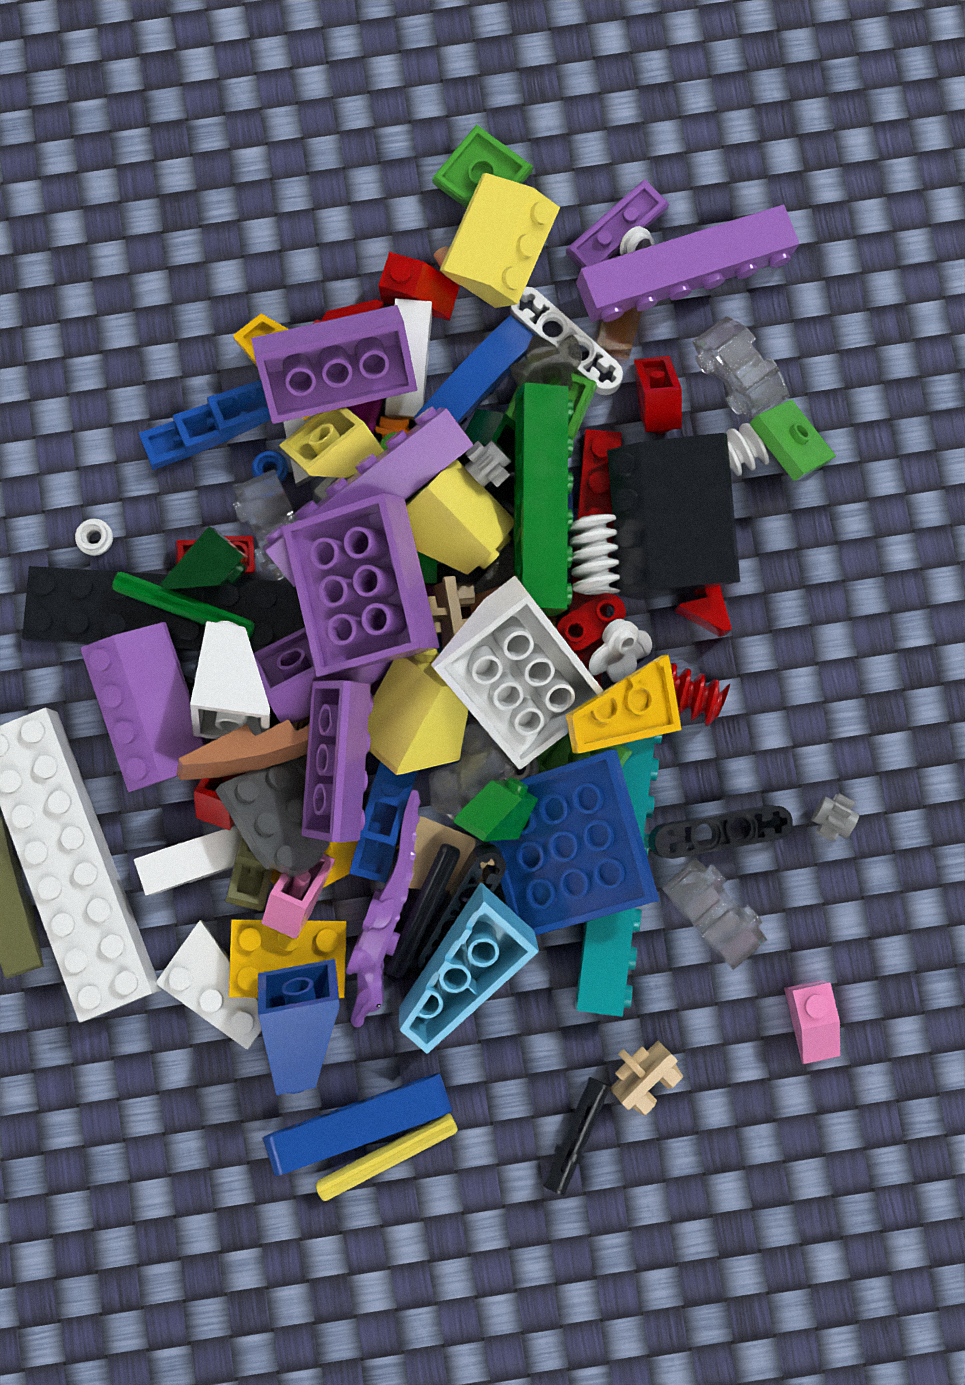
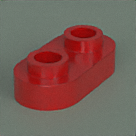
M600 594L563 617L557 626V631L573 652H581L601 640L605 628L616 619L624 620L626 614L625 605L614 594ZM606 605L612 607L614 615L609 618L603 617L600 613L601 607ZM571 626H579L583 634L578 638H573L569 635L568 629Z

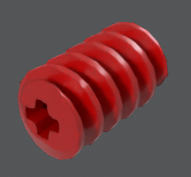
M671 663L679 716L687 708H690V720L695 721L703 713L705 714V726L708 727L719 716L728 695L730 684L726 685L719 692V680L713 679L706 687L704 674L700 673L691 681V669L685 668L677 676V664Z

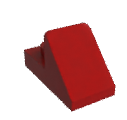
M720 586L693 591L694 594H700L701 599L682 603L676 607V613L718 637L725 636L732 630Z

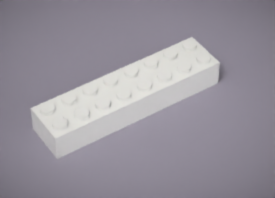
M45 707L0 725V807L79 1023L161 991V987L155 983L157 981L155 971L58 712Z

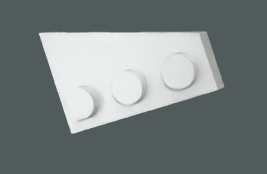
M200 920L155 983L248 1050L262 1031L258 1017V998L229 997L230 958L211 935L204 921Z

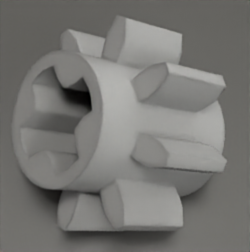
M477 441L465 453L471 460L465 466V469L482 487H485L490 481L498 487L510 476L505 467L511 461L493 441L485 447Z
M840 793L838 795L835 794L833 799L824 796L817 805L811 821L819 824L815 833L830 841H835L838 835L845 839L848 838L859 818V814L851 810L855 801Z

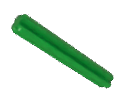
M122 571L118 572L114 578L112 588L118 593L205 626L207 621L215 623L219 621L233 622L238 626L246 628L249 639L254 632L255 624L246 618L165 589Z

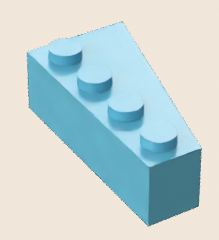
M480 882L399 1006V1030L426 1054L539 952L534 930L483 883Z

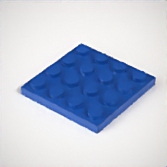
M608 750L519 780L529 787L527 792L538 798L519 839L490 841V844L500 849L506 862V870L500 881L506 904L534 930L535 936L660 901L617 750Z

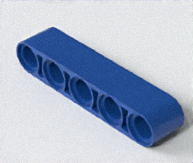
M435 1073L264 1136L262 1139L274 1175L278 1176L450 1113L453 1109L441 1074Z

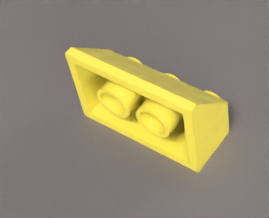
M488 173L482 174L439 271L494 308L517 305L560 207L533 187Z

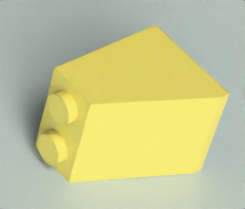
M457 459L434 476L406 503L416 550L468 575L478 566L483 570L487 568L499 556L498 552L512 539L508 533L514 526V518L473 478Z
M436 649L393 660L373 697V709L368 716L367 732H369L371 739L369 751L395 775L460 760L468 708L431 665L440 654Z

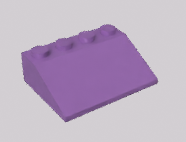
M382 493L282 526L317 677L397 660L440 648L404 497Z

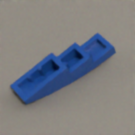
M510 315L437 389L413 417L414 420L432 406L435 410L439 407L447 408L458 424L465 417L468 419L489 393L493 394L537 342L538 337Z
M258 380L207 397V404L174 414L172 422L139 432V439L152 470L217 446L269 421L271 416L262 382Z

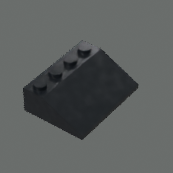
M715 433L643 441L607 450L612 515L616 516V520H613V529L617 530V534L614 535V543L618 545V549L615 550L616 560H619V564L616 565L617 575H620V579H618V590H621L618 592L619 596L647 600L739 583L740 571L727 434Z

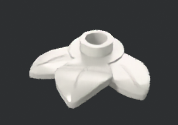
M623 619L612 621L603 632L602 640L604 644L591 656L589 672L594 676L606 671L610 680L616 684L635 672L638 659L650 654L652 649L651 637L646 631L638 630L637 626L631 621Z

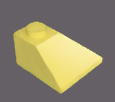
M346 407L316 414L279 445L309 476L350 478L358 472L355 466L361 460L372 453L377 457L384 452L366 424Z

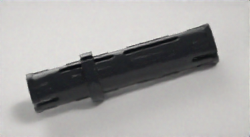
M592 1077L588 1078V1083L574 1111L562 1143L556 1144L554 1152L557 1154L546 1181L543 1183L545 1188L565 1196L577 1165L582 1164L585 1156L582 1153L611 1086ZM590 1101H592V1107L589 1111L583 1128L579 1133L578 1128L581 1124V1121L584 1117V1114L587 1110ZM574 1139H576L577 1142L574 1146V1149L571 1153L565 1170H562L563 1163L570 1150L572 1142Z

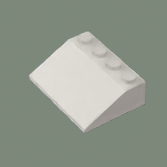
M513 576L481 602L431 664L519 770L569 733L566 714L603 692V689L516 576Z

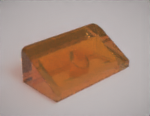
M635 306L625 311L621 317L613 321L604 322L602 319L596 343L608 354L629 360L642 311H637Z

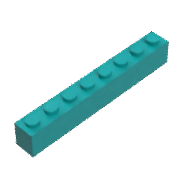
M662 735L623 743L632 751V754L623 765L622 771L647 856L650 847V833H644L646 818L653 817L655 796L649 795L650 780H657L659 759L653 758L654 744H661ZM633 908L585 922L575 999L576 1011L623 1017L624 1008L630 1009L633 986L626 984L628 969L635 970L637 947H632L631 942L633 931L639 932L641 909Z

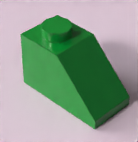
M508 777L507 780H491L456 815L453 822L484 842L519 839L538 798L528 793L529 787L517 779Z

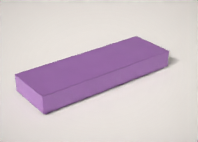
M644 179L567 247L566 254L580 269L612 259L620 252L622 238L630 229L636 226L646 229L668 209L669 203Z

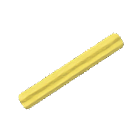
M448 1113L318 1180L315 1186L320 1198L323 1201H328L456 1134L458 1129L452 1115Z

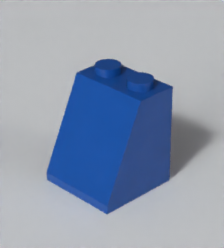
M335 959L258 973V1017L276 1095L286 1093L297 1094L306 1089L316 1088L340 1007Z

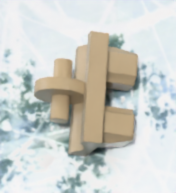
M455 576L442 578L443 582L433 586L434 596L428 597L436 634H441L443 649L468 620V618L462 619L460 607H468L475 603L473 584L456 583Z
M657 1041L647 1051L641 1046L632 1056L624 1049L618 1053L625 1063L615 1072L619 1079L611 1086L610 1090L628 1111L633 1108L640 1114L647 1115L657 1102L649 1090L658 1081L667 1089L673 1088L683 1078V1075L676 1065L678 1060Z

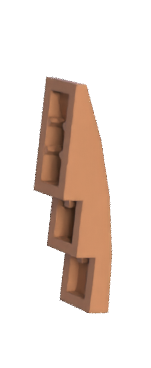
M286 720L255 736L249 726L245 724L178 758L176 774L180 780L218 778L261 770L296 759L307 754L309 725L296 731L290 721Z

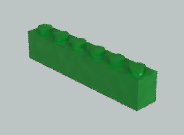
M524 383L515 394L513 576H516L545 615L557 616L567 610V606L572 601V585L567 583V568L571 567L573 551L571 546H567L568 532L571 530L573 523L572 509H568V495L571 494L573 488V474L568 472V458H571L573 452V437L568 435V422L572 420L574 405L573 400L568 399V386Z

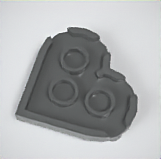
M307 754L261 770L249 771L220 784L215 790L256 859L268 870L272 867L279 872L289 873L287 877H294L308 872L321 860L323 853L329 847V841L301 836Z

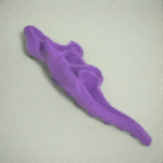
M411 790L403 815L396 865L383 889H375L361 928L363 932L359 933L346 973L349 975L357 973L358 992L350 1019L354 1027H361L364 1024L366 1015L369 1012L379 1010L384 1000L383 959L385 954L393 956L400 934L393 931L400 919V912L407 900L409 884L413 877V862L416 857L414 851L417 838L416 825L419 823L418 806L421 804L417 790Z

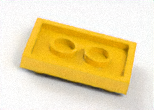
M231 919L229 997L258 998V973L335 959L339 998H344L346 921L307 920L297 939H294L261 924L262 920Z

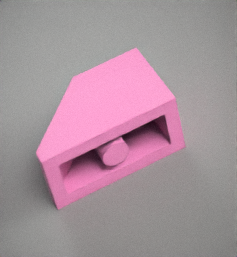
M323 854L321 860L305 874L287 877L289 873H282L269 895L261 924L297 939L314 909L335 859Z
M818 980L784 988L802 1064L841 1056L840 1020L831 983Z

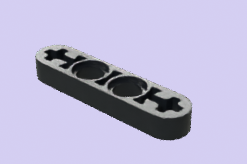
M764 805L662 823L651 831L649 846L655 855L662 858L675 859L774 841L786 837L791 832L793 819L791 813L782 806ZM773 816L780 818V824H776L774 828L758 827L757 821H768ZM740 817L746 822L747 831L742 838L736 839L731 834L730 826L736 818ZM707 824L711 828L712 838L706 845L702 846L695 839V831L700 825ZM666 831L671 836H684L686 841L671 843L669 846L670 850L660 844V840L666 838Z
M479 845L468 856L417 948L416 959L421 971L424 970L429 962L427 955L433 956L439 947L437 939L442 942L448 933L441 930L442 925L450 919H457L467 902L459 899L462 891L467 888H477L481 882L494 893L506 870L504 857L500 849L495 845ZM493 858L495 864H487L482 870L480 863H488Z

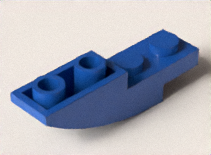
M380 761L365 809V825L363 830L360 831V840L356 846L349 874L382 883L387 882L401 834L403 815L411 790H414L419 770L395 775Z

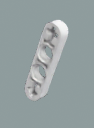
M525 287L520 300L524 303L529 300L533 301L532 310L540 317L537 323L534 324L535 314L528 308L523 311L519 310L520 301L517 305L510 306L511 315L538 337L537 341L574 374L596 381L598 385L596 393L610 395L617 391L623 376L622 367L541 293L532 287ZM549 321H556L562 326L563 332L558 337H549L543 332V325ZM578 344L585 346L589 351V357L584 361L572 359L569 355V350L572 346ZM595 358L599 359L596 368L604 374L608 371L613 373L612 383L609 380L601 383L599 381L600 372L593 366L590 372L586 371L592 365Z

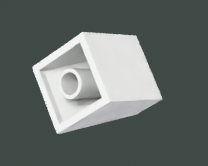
M206 622L190 702L193 736L218 739L245 724L249 726L255 736L270 729V707L246 628L238 626L233 622Z

